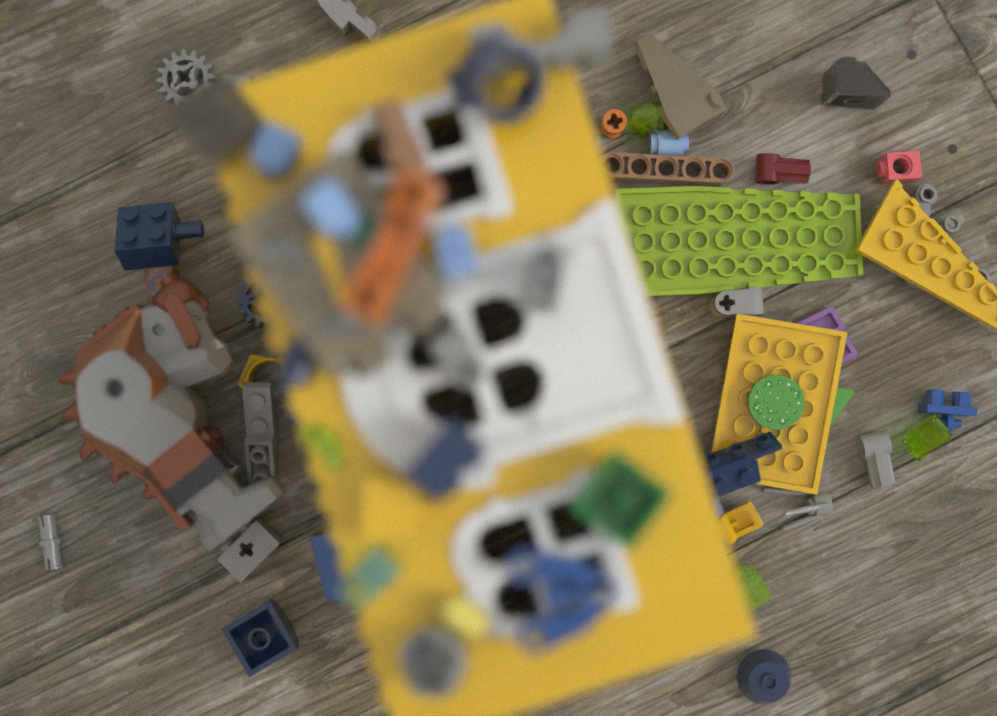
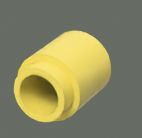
M455 593L453 597L447 595L437 610V614L441 616L439 620L441 625L466 640L471 638L476 642L482 637L491 620V617L485 614V609L459 593Z

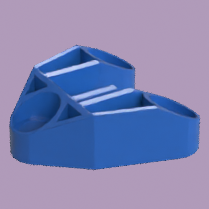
M520 548L509 559L510 574L520 583L579 579V582L545 586L548 607L582 603V607L548 611L546 614L526 619L518 630V640L520 646L528 653L537 654L587 631L615 599L616 590L612 581L576 555L536 548ZM522 556L530 557L535 563L533 572L526 576L518 574L514 568L515 561ZM596 582L606 583L609 587L608 596L601 601L592 599L589 595L591 585ZM538 627L544 632V639L540 644L530 645L524 640V633L528 628Z

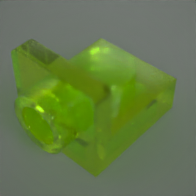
M934 414L909 428L902 440V444L920 462L925 459L929 451L950 441L953 434Z

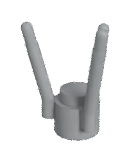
M764 487L762 489L765 493L810 497L805 499V507L783 512V516L806 512L809 514L806 517L782 526L784 531L812 520L822 519L823 515L832 514L833 512L830 494L828 492L820 493L819 489L817 495L775 487Z

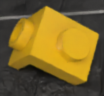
M751 500L726 511L719 517L725 538L729 544L734 543L739 537L764 525Z

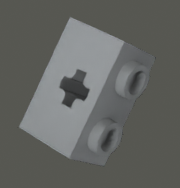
M262 518L257 519L255 522L252 519L249 520L239 530L242 535L236 541L230 539L220 549L223 554L217 560L240 583L246 580L284 541ZM251 542L254 546L251 549L252 551L247 554L244 550L247 548V544Z

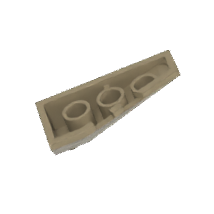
M651 34L634 42L643 69L651 75L654 84L651 86L653 95H658L662 107L659 108L661 116L676 140L706 127L727 111L722 97L715 89L655 36Z

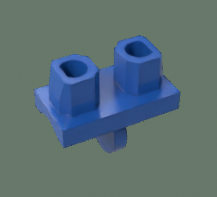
M927 390L924 404L919 405L918 413L941 414V418H932V425L940 426L942 434L949 435L953 427H961L962 421L954 419L953 415L977 416V408L971 407L970 392H952V405L949 406L944 405V390Z

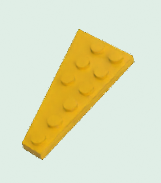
M898 179L893 180L855 252L997 332V288L980 274L979 268L973 261L969 262L960 252L961 248L933 218L930 219L919 207V202L905 192L902 188L903 185Z

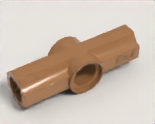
M398 99L387 100L378 104L377 107L371 110V113L385 142L383 146L395 174L398 173L400 176L402 169H405L434 182L425 162L427 158L416 133L412 132Z

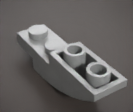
M316 0L325 16L345 37L353 29L368 43L379 39L376 30L377 25L369 17L365 16L362 18L356 13L357 8L349 0Z
M244 382L242 392L246 426V439L244 443L248 485L274 476L277 480L276 402H273L272 383Z

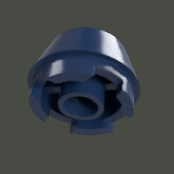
M765 649L748 654L740 663L737 672V682L742 694L750 701L761 705L773 704L781 700L788 692L792 681L791 669L787 661L780 654Z

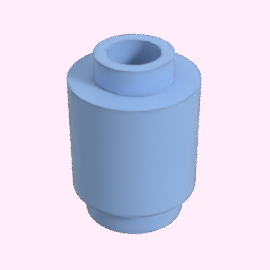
M659 130L660 132L650 134L649 136L650 154L683 156L684 151L689 150L688 135L676 140L670 130Z

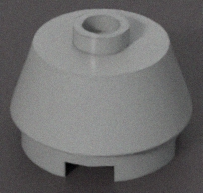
M424 627L417 630L405 641L400 650L398 663L399 666L403 665L404 674L409 683H406V686L413 693L421 697L438 699L453 693L461 683L469 667V652L465 643L457 635L438 627Z

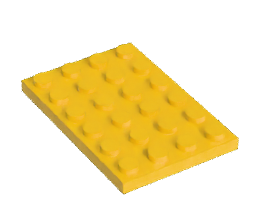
M736 314L711 452L771 431L781 443L783 449L757 459L761 481L755 484L817 495L848 332ZM771 374L784 375L794 380L802 389L805 399L804 410L799 420L790 427L781 430L768 429L760 425L753 418L748 407V395L753 385L761 378Z

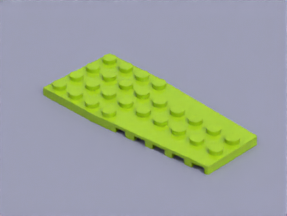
M708 186L622 188L614 190L615 199L647 297L703 295L743 288L771 287L863 275V256L855 252L862 239L859 194L810 193V191L785 192L784 190L764 191L749 188L743 190Z

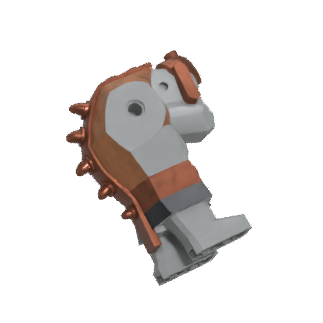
M170 272L159 281L163 287L151 297V305L145 307L134 304L131 308L126 307L115 316L116 319L108 326L105 324L92 334L94 337L80 348L74 369L67 370L59 375L57 380L60 384H71L75 389V401L73 405L66 408L61 414V420L63 422L76 420L80 424L81 432L84 435V443L80 448L79 454L81 460H88L94 453L102 454L111 461L110 465L113 468L110 471V479L112 483H117L123 475L128 476L129 473L142 478L146 482V489L142 493V498L144 500L153 497L157 498L180 531L195 524L199 530L201 542L211 551L281 496L285 489L274 476L242 487L233 476L243 462L231 455L228 447L222 441L224 436L220 430L214 425L212 427L209 425L205 402L191 386L225 375L235 359L231 348L217 337L206 319L208 316L206 309L210 306L207 297L193 282L186 278H179L174 272Z

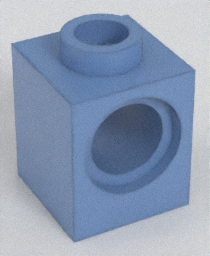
M266 121L249 159L258 166L257 172L276 180L278 175L289 178L305 141L297 133Z

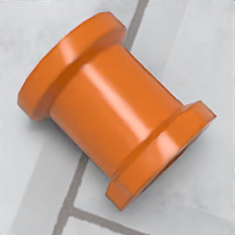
M618 109L609 110L602 119V134L609 139L620 137L627 124L625 114ZM611 119H614L616 124L619 123L617 129H613V126L609 125Z

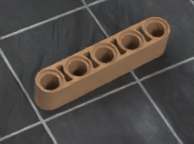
M615 152L607 153L602 157L604 163L612 161L618 166L617 172H607L610 182L721 187L730 180L734 171L731 162L724 158ZM633 163H640L644 166L645 172L640 175L635 174L631 169V165ZM661 164L668 165L672 171L671 175H662L659 172L658 166ZM690 165L696 167L698 176L690 177L687 175L686 167ZM713 168H722L725 172V178L719 179L715 177Z

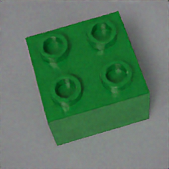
M609 449L569 506L631 551L673 493L618 451Z

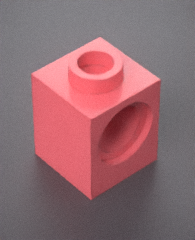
M920 151L892 152L880 157L876 165V173L878 177H881V185L891 184L895 179H898L900 183H913L921 179ZM894 162H897L901 165L902 174H898L894 171Z

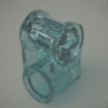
M381 542L343 581L339 590L340 599L343 604L350 608H360L370 602L382 589L384 590L406 567ZM361 583L364 586L361 592L363 596L360 595L355 598L352 595L355 590L352 585L356 586Z

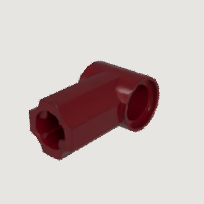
M760 153L756 155L755 183L773 185L779 182L807 184L811 175L810 160L781 158V155L774 153Z

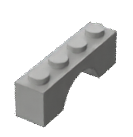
M607 7L573 12L566 30L557 38L544 43H532L518 38L510 31L505 22L470 26L472 49L477 45V41L483 37L507 35L513 42H519L530 47L540 58L544 69L552 68L555 71L567 70L573 65L583 63L589 66L601 65L607 60H611L614 48ZM513 50L500 51L487 62L482 78L485 80H498L506 74L513 73L527 76V60Z

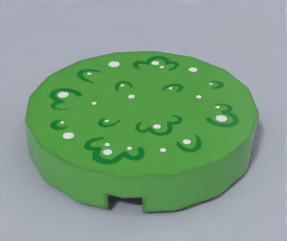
M771 374L761 378L753 385L748 395V407L751 415L760 425L768 429L781 430L790 427L799 420L804 410L805 399L802 389L794 380L784 375Z

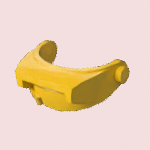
M250 354L237 385L242 388L244 382H253L254 373L258 367L268 362L280 364V357L278 360L269 356Z

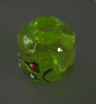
M648 100L632 106L629 110L630 117L627 118V127L630 134L635 132L639 139H645L650 137V134H657V132L663 131L666 123L659 111L662 104H657L654 100Z

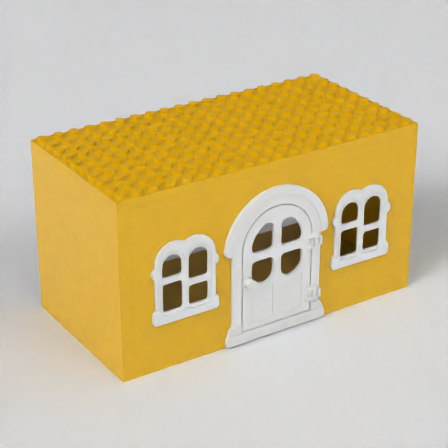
M505 0L199 97L202 108L197 110L203 128H208L212 140L207 141L208 148L213 160L219 161L222 172H218L217 176L223 192L228 191L231 204H228L227 208L234 224H241L343 147L349 154L356 156L384 147L385 142L371 110L387 100L398 99L408 119V124L412 132L416 133L427 158L425 162L430 172L472 160L475 162L485 191L484 198L441 213H433L419 243L422 251L444 279L435 234L442 233L441 229L450 225L459 224L462 225V229L469 227L479 271L477 275L445 281L453 293L443 299L441 304L453 316L454 321L464 332L472 344L471 347L485 366V377L480 384L475 386L483 409L484 420L479 426L467 429L485 443L481 450L486 454L472 472L466 468L459 477L463 480V483L449 500L444 496L440 499L442 500L441 521L421 520V530L418 536L360 542L364 474L370 471L408 479L404 474L444 426V424L435 421L425 414L421 407V395L428 388L455 380L444 365L423 372H416L410 368L406 359V352L413 336L406 327L384 343L392 357L367 377L357 381L350 370L343 374L328 373L318 361L309 386L302 384L300 390L289 386L291 396H287L293 416L298 414L301 428L297 429L300 443L303 448L308 447L312 459L307 461L310 475L313 480L318 479L322 491L317 494L323 513L328 511L332 523L328 525L331 542L333 545L338 544L342 557L338 558L341 574L343 577L348 576L352 587L351 590H348L353 610H359L362 622L358 623L360 636L364 643L369 642L372 655L368 656L370 668L373 675L379 674L382 687L379 688L380 700L384 708L389 707L391 716H509L757 636L573 66L562 71H555L552 68L544 69L545 88L539 104L523 120L509 125L493 123L477 106L466 110H456L454 106L456 98L451 83H447L445 79V74L459 67L466 53L469 54L472 50L470 26L505 22L514 35L532 43H544L560 36L562 32L551 0ZM513 73L506 74L498 80H485L482 78L481 87L486 102L495 111L502 106L512 103L515 99L517 88L526 80L527 76ZM266 121L297 133L305 141L289 178L278 175L276 180L257 172L258 166L249 159ZM463 122L468 138L466 146L439 155H432L429 152L424 137L425 133ZM394 169L377 174L366 173L378 190L396 183L399 178V174H395ZM542 246H551L557 249L564 259V267L554 315L548 314L547 310L526 306L524 309L521 308L526 317V329L523 336L514 343L493 350H484L480 346L470 315L471 306L479 300L492 296H504L519 305L524 280L527 277L533 252ZM551 252L541 254L537 262L539 269L545 272L551 271L556 265L555 255ZM252 267L247 268L252 286H258L261 299L257 300L260 314L263 319L268 318L271 331L267 332L269 344L273 351L278 350L280 360H282L287 344L292 343L294 336L301 337V335ZM532 294V296L547 298L546 296ZM519 359H529L535 362L544 373L545 388L540 402L530 410L515 415L505 414L500 409L490 378V372L496 366ZM464 363L462 365L464 372L461 374V377H470L472 380H475L477 378L475 371L478 369V366L476 364L469 365ZM609 449L618 451L673 493L631 551L592 522L593 533L590 537L558 546L552 539L544 513L546 506L575 497ZM423 491L422 499H432ZM522 513H527L531 516L540 543V549L576 556L590 551H598L601 554L608 578L612 581L616 590L613 603L587 631L537 654L528 653L520 646L518 630L521 624L530 617L546 614L548 611L582 607V603L548 607L545 586H549V583L538 581L534 582L541 603V611L539 613L522 619L512 620L505 618L497 611L493 595L500 582L512 577L509 571V563L502 565L487 563L480 557L477 551L476 540L483 527ZM530 557L516 560L514 568L518 574H530L535 568V563ZM609 590L590 597L596 601L604 600L608 596ZM455 593H459L485 609V614L491 617L490 623L479 641L476 642L471 638L466 640L439 623L441 616L437 614V610L447 595L453 597ZM424 627H438L457 635L465 643L469 652V667L457 689L443 698H426L413 693L406 686V683H409L404 674L403 665L399 666L398 663L400 650L405 641L417 630ZM530 627L524 633V640L530 645H538L544 639V632L538 627Z

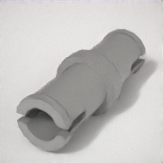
M55 513L37 516L41 540H38L43 550L45 570L63 567L59 543L62 541L57 533Z

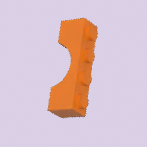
M402 169L387 202V214L379 239L366 263L356 272L341 305L342 308L373 322L384 324L443 192L437 183Z

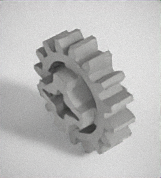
M182 49L181 56H177L172 52L171 61L163 59L166 67L157 69L162 74V77L156 79V82L163 86L159 89V92L162 95H167L165 100L170 104L175 101V106L179 109L185 104L188 110H192L193 103L202 107L199 97L207 95L209 91H216L211 82L217 81V77L214 74H210L215 70L211 64H207L209 60L204 55L199 58V54L194 50L190 56L185 49ZM173 75V82L170 84V78ZM204 76L203 84L201 86V77ZM185 77H188V78H190L191 80H190V82L187 83V82L183 81V79H184Z

